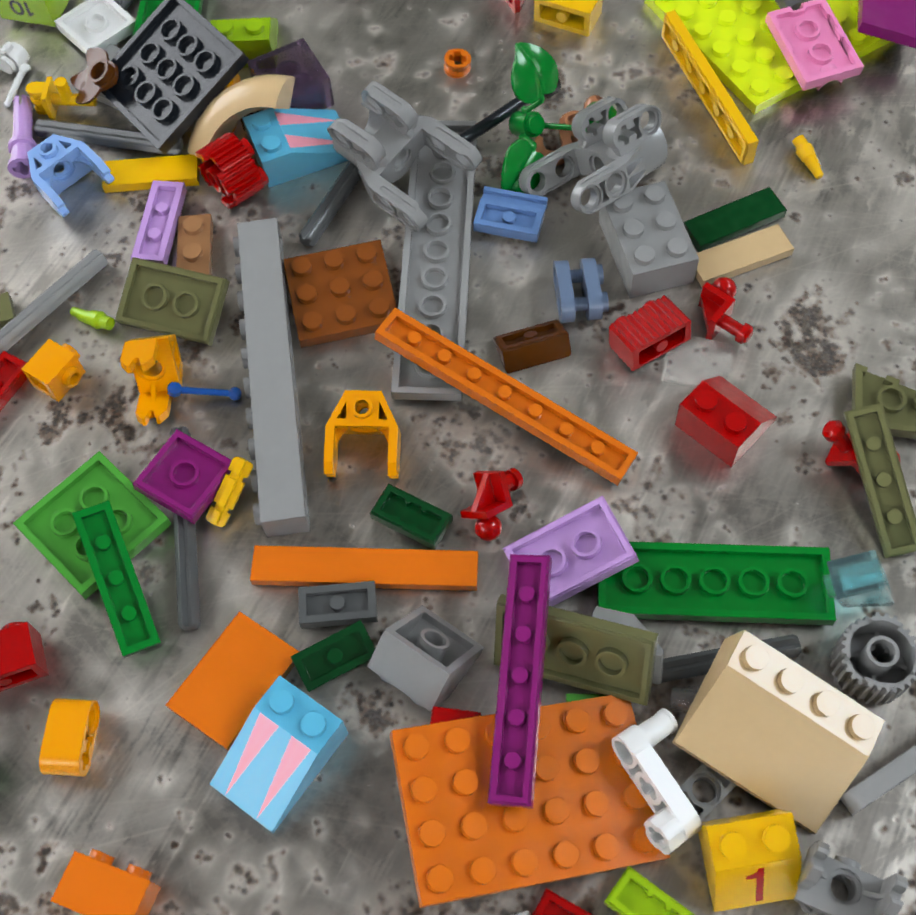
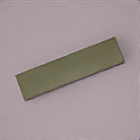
M883 403L846 411L843 415L884 559L915 552L916 517Z

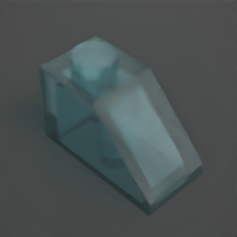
M875 550L827 561L830 574L823 575L828 596L829 598L836 597L843 608L889 606L895 604L885 568Z

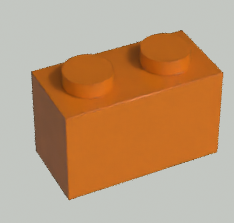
M91 849L89 856L74 851L50 901L82 915H149L161 887L149 881L152 872L129 863L126 871L112 866L115 858L101 851Z

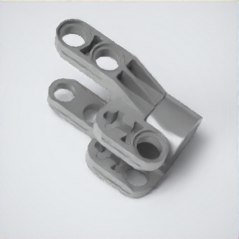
M372 81L361 93L363 99L361 105L369 109V119L365 129H361L348 119L337 118L327 130L333 139V148L336 152L357 166L359 175L372 202L408 228L419 232L428 222L427 216L419 208L417 201L391 183L399 180L412 166L417 153L424 145L461 170L474 171L483 161L479 150L466 139L433 117L417 115L409 103L380 83Z
M611 96L604 97L580 110L574 116L571 124L572 133L578 141L564 145L526 166L519 176L521 191L526 194L544 196L575 177L583 175L586 177L579 180L572 190V207L576 211L585 214L597 212L633 191L644 176L660 168L665 163L668 156V148L664 133L660 128L662 121L660 110L656 106L648 104H636L628 109V106H626L622 99ZM613 104H616V116L609 120V109ZM648 111L649 121L642 129L641 117L643 113ZM563 158L565 162L564 170L560 175H557L555 171L556 164ZM538 172L540 182L535 189H532L530 186L531 178ZM589 188L590 200L585 206H582V194Z

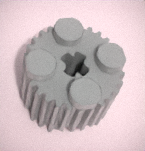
M876 612L871 618L865 616L863 620L857 619L855 623H851L845 629L832 648L833 653L830 659L833 661L830 667L835 668L832 672V675L835 676L834 684L840 692L848 694L850 697L855 695L856 701L864 699L865 704H868L870 701L874 705H877L880 701L882 704L894 701L916 681V644L914 643L916 637L909 635V629H903V624L897 621V616L889 618L888 613L881 616L879 612Z

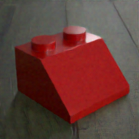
M716 376L702 380L679 404L675 425L732 468L776 421L777 416L722 376Z

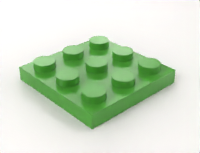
M100 451L13 522L16 528L85 600L99 588L72 513L109 500L131 560L172 525L169 518L145 495L136 491L132 485L133 483Z

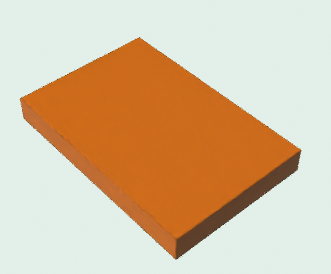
M239 611L166 703V707L229 751L255 705L279 675L284 679L295 666L290 656L300 651Z

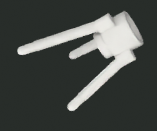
M9 41L0 48V70L2 69L8 74L14 72L17 75L4 102V107L6 108L10 107L25 74L31 69L30 65L27 64L30 59L28 52L20 44Z

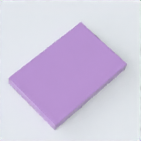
M604 496L585 504L503 548L509 561L510 554L551 556L552 568L549 606L551 607L639 562L635 551Z

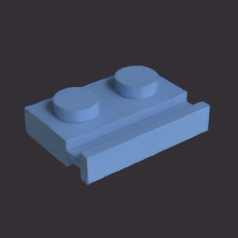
M484 186L483 196L480 199L473 221V231L537 243L545 210L548 206V197Z

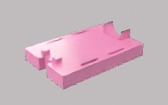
M826 0L804 2L801 4L800 9L794 11L789 6L767 13L765 22L803 91L816 88L819 91L826 83L838 80L841 85L844 79L861 75L864 65Z

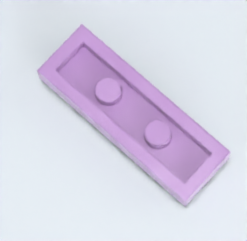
M153 180L131 260L132 257L167 265L178 226V216L181 215L187 193L184 182Z

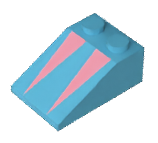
M269 108L242 117L248 141L255 151L254 156L257 163L269 178L268 188L349 161L333 148V139L327 130L339 118L336 110Z
M279 675L253 708L211 780L210 785L262 826L274 833L349 733L343 720Z

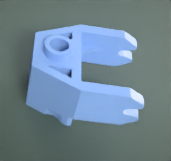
M52 134L27 152L33 183L42 197L62 217H65L70 211L64 206L65 203L58 195L93 170L107 184L115 180L110 173L111 170L104 161L82 141Z

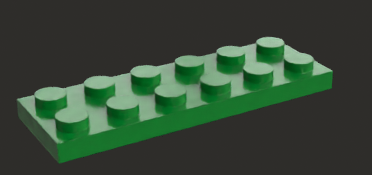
M630 542L639 562L598 583V607L634 614L637 619L833 626L836 621L829 547Z

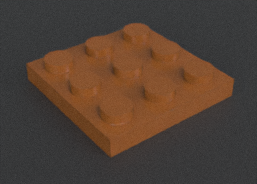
M381 240L283 259L301 348L375 333L391 311L397 308Z

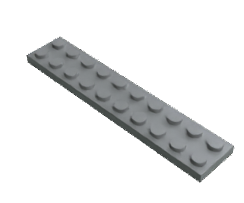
M439 121L458 135L477 123V121ZM477 139L471 142V144H473L476 148ZM424 145L417 153L410 168L408 196L417 201L419 208L427 216L428 222L419 232L413 231L405 225L398 309L465 349L475 170H461ZM394 351L391 384L392 399L462 401L463 392Z

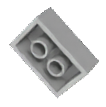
M665 181L636 187L633 191L600 209L599 223L629 298L694 283L699 258Z

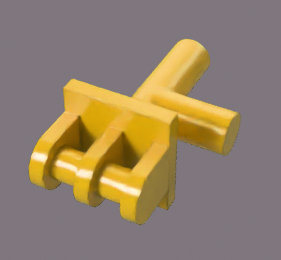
M47 76L46 82H30L26 85V91L30 95L32 104L35 105L36 112L40 115H48L50 120L56 119L59 105H97V97L88 104H77L75 101L78 93H72L64 77H58L54 81L52 76Z

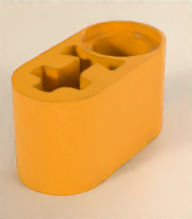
M64 698L53 700L49 709L39 755V768L43 775L79 777L87 775L92 761L100 720V706L97 700Z

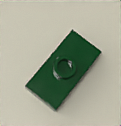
M389 483L370 512L373 520L433 550H436L453 521L452 514Z

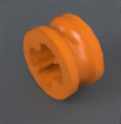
M455 48L446 52L444 56L445 73L452 78L466 76L471 69V55L468 51Z

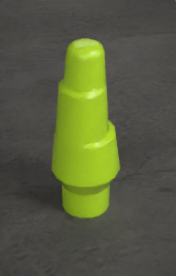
M77 307L70 309V314L95 329L103 328L110 331L115 325L114 318L107 316L102 311H88Z

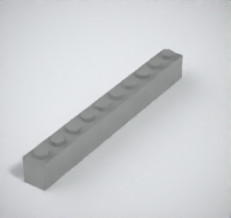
M277 218L237 223L238 237H233V247L236 257H240V263L235 264L237 282L242 284V291H237V301L240 312L244 311L245 318L239 319L241 338L242 340L246 339L247 348H241V356L244 369L248 368L249 377L243 378L246 398H251V407L246 408V420L248 428L253 429L254 438L248 439L251 460H256V470L250 473L253 492H258L259 503L253 504L254 520L256 526L262 525L266 537L308 532L311 529L282 236Z

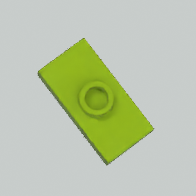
M630 866L626 868L603 903L618 915H695Z

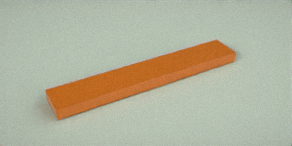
M254 545L250 581L252 585L307 587L375 581L376 588L477 591L479 555L478 551Z

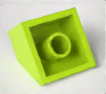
M277 18L211 20L210 23L250 59L243 68L276 67Z

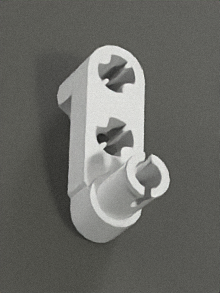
M662 708L640 725L634 724L613 737L611 741L613 750L621 765L654 812V815L644 822L646 836L655 848L659 849L664 855H669L702 829V823L698 813L653 749L656 744L678 730L675 717L667 709Z

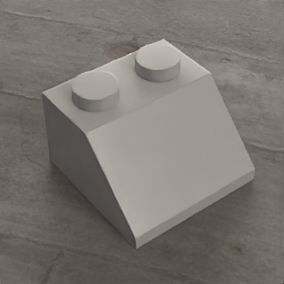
M421 605L384 629L367 667L377 673L384 682L394 685L408 695L415 704L431 712L433 706H439L452 694L480 656L484 647Z

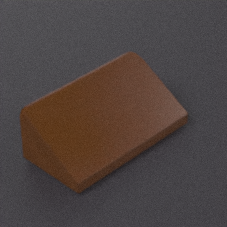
M557 319L493 338L507 373L541 365L571 355L569 333Z

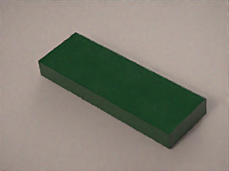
M767 187L684 222V226L692 244L698 252H701L784 218L787 209L772 189Z

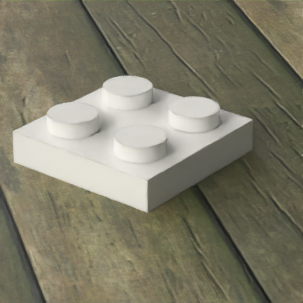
M86 0L54 20L58 30L85 55L88 48L98 47L105 50L109 44L116 45L133 34L136 22L114 0Z

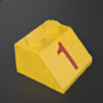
M776 809L701 822L702 829L698 834L714 912L795 898L798 888L797 883L801 873L802 856L792 812Z

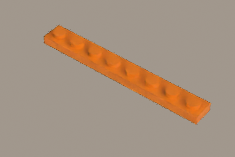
M397 308L391 311L375 331V340L617 486L638 455V452Z

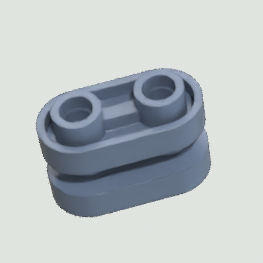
M595 258L580 259L579 269L570 270L568 260L553 261V282L560 323L575 322V311H585L588 321L601 320L603 312H608L609 310L607 291L601 292L600 284L604 283L602 264H596ZM572 283H581L583 297L574 298Z

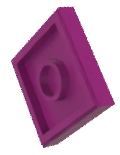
M176 429L132 485L136 491L195 524L214 500L225 474L230 475L231 471L228 468L232 460Z

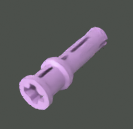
M21 94V104L19 95L13 98V137L8 142V151L11 154V158L8 161L7 167L11 175L21 179L31 178L27 152L37 146V143L33 140L34 104H32L28 95Z

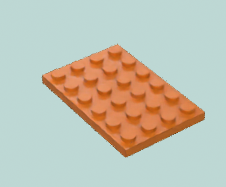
M607 695L541 706L533 809L488 804L496 714L391 730L389 734L420 908L627 868L628 866L632 867L658 862L670 858V854L664 855L652 845L646 836L644 822L653 816L654 812L621 765L612 747L611 740L613 737L629 726L637 725L632 704L629 701Z

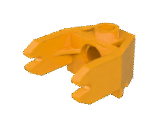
M175 334L125 341L120 362L122 368L127 373H134L140 393L135 412L137 420L143 426H147L151 418H156L157 424H161L169 417L173 397L168 394V385L171 382H178L183 387V363Z
M345 390L325 425L324 475L326 477H336L338 445L343 434L384 435L388 442L387 465L389 479H399L401 432L382 391ZM368 408L366 413L360 414L361 410Z

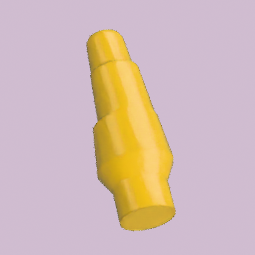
M804 135L795 137L792 143L796 148V155L805 163L815 179L822 178L823 171L813 145L807 142Z

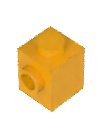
M48 339L21 368L33 387L58 402L71 388L80 382L86 372L79 361L80 354L72 346L66 343L61 346L51 339Z

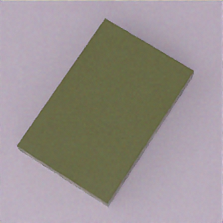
M132 257L115 322L163 335L175 334L176 338L212 346L230 281L221 277Z

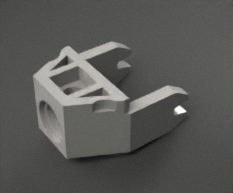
M819 840L808 848L794 898L800 904V908L804 913L808 915H898L904 903L900 901L901 896L908 889L909 885L906 877L895 873L882 880L861 871V865L850 858L838 855L834 859L829 857V845ZM832 879L839 880L845 884L848 890L847 901H841L833 895L830 888Z

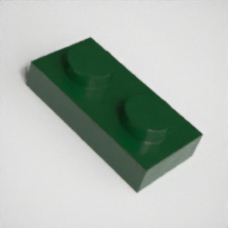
M359 620L290 657L307 691L310 692L371 659L376 648L362 620Z

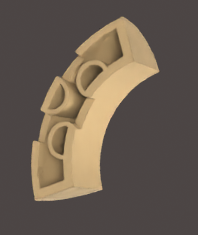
M281 74L258 75L242 80L223 90L199 116L189 139L187 152L196 156L195 152L225 133H231L237 126V122L249 113L266 108L290 109L295 77Z

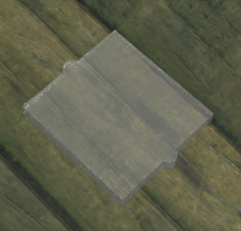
M691 336L690 340L666 353L665 359L668 363L663 382L695 389L702 380L716 376H722L728 380V375L733 371L731 360L734 345Z

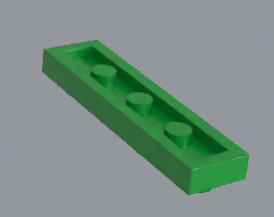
M108 500L72 513L122 656L125 658L161 644L110 501Z

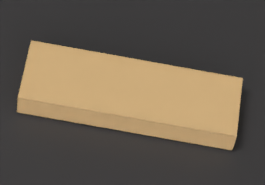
M779 224L698 252L699 262L695 277L703 288L706 282L712 285L717 278H732L792 256L794 247Z

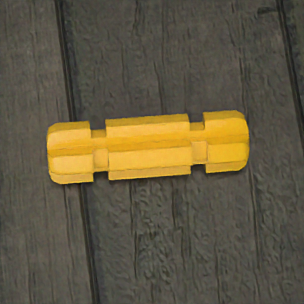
M237 456L232 459L228 468L231 471L230 475L225 474L213 500L216 504L215 506H210L206 515V520L218 527L226 526L231 516L228 511L229 509H234L246 484L243 482L244 477L248 478L253 469V464L250 461Z

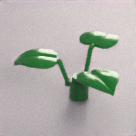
M515 43V57L511 70L512 90L518 100L530 105L523 106L521 108L522 111H515L510 116L509 129L513 135L519 136V139L514 141L506 151L501 173V189L521 193L524 192L519 187L520 173L526 166L544 157L542 153L535 151L537 144L530 137L539 136L544 129L572 131L571 124L545 123L540 113L532 111L544 103V94H550L555 91L558 85L559 74L553 57L543 48L531 43ZM613 106L610 107L608 112L609 120L615 117L617 113ZM538 172L531 178L530 186L532 189H535L540 182Z

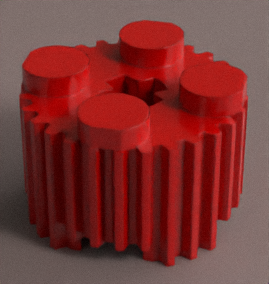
M233 132L225 133L195 152L196 157L201 158L203 162L198 165V170L201 172L204 181L209 187L213 185L218 192H221L224 197L220 201L228 209L239 205L261 191L269 183V178L260 166L257 167L254 159L251 158L255 155L252 145L246 138L239 140Z

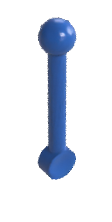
M171 382L167 387L168 394L171 397H178L181 394L225 396L235 401L239 400L242 396V391L238 387H232L230 390L181 387L178 382Z

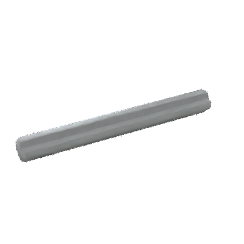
M97 249L91 251L0 329V354L3 350L7 352L108 264L106 257Z

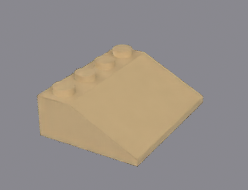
M743 630L724 639L672 743L774 810L781 809L792 812L794 823L811 834H816L870 757L885 720L747 630Z

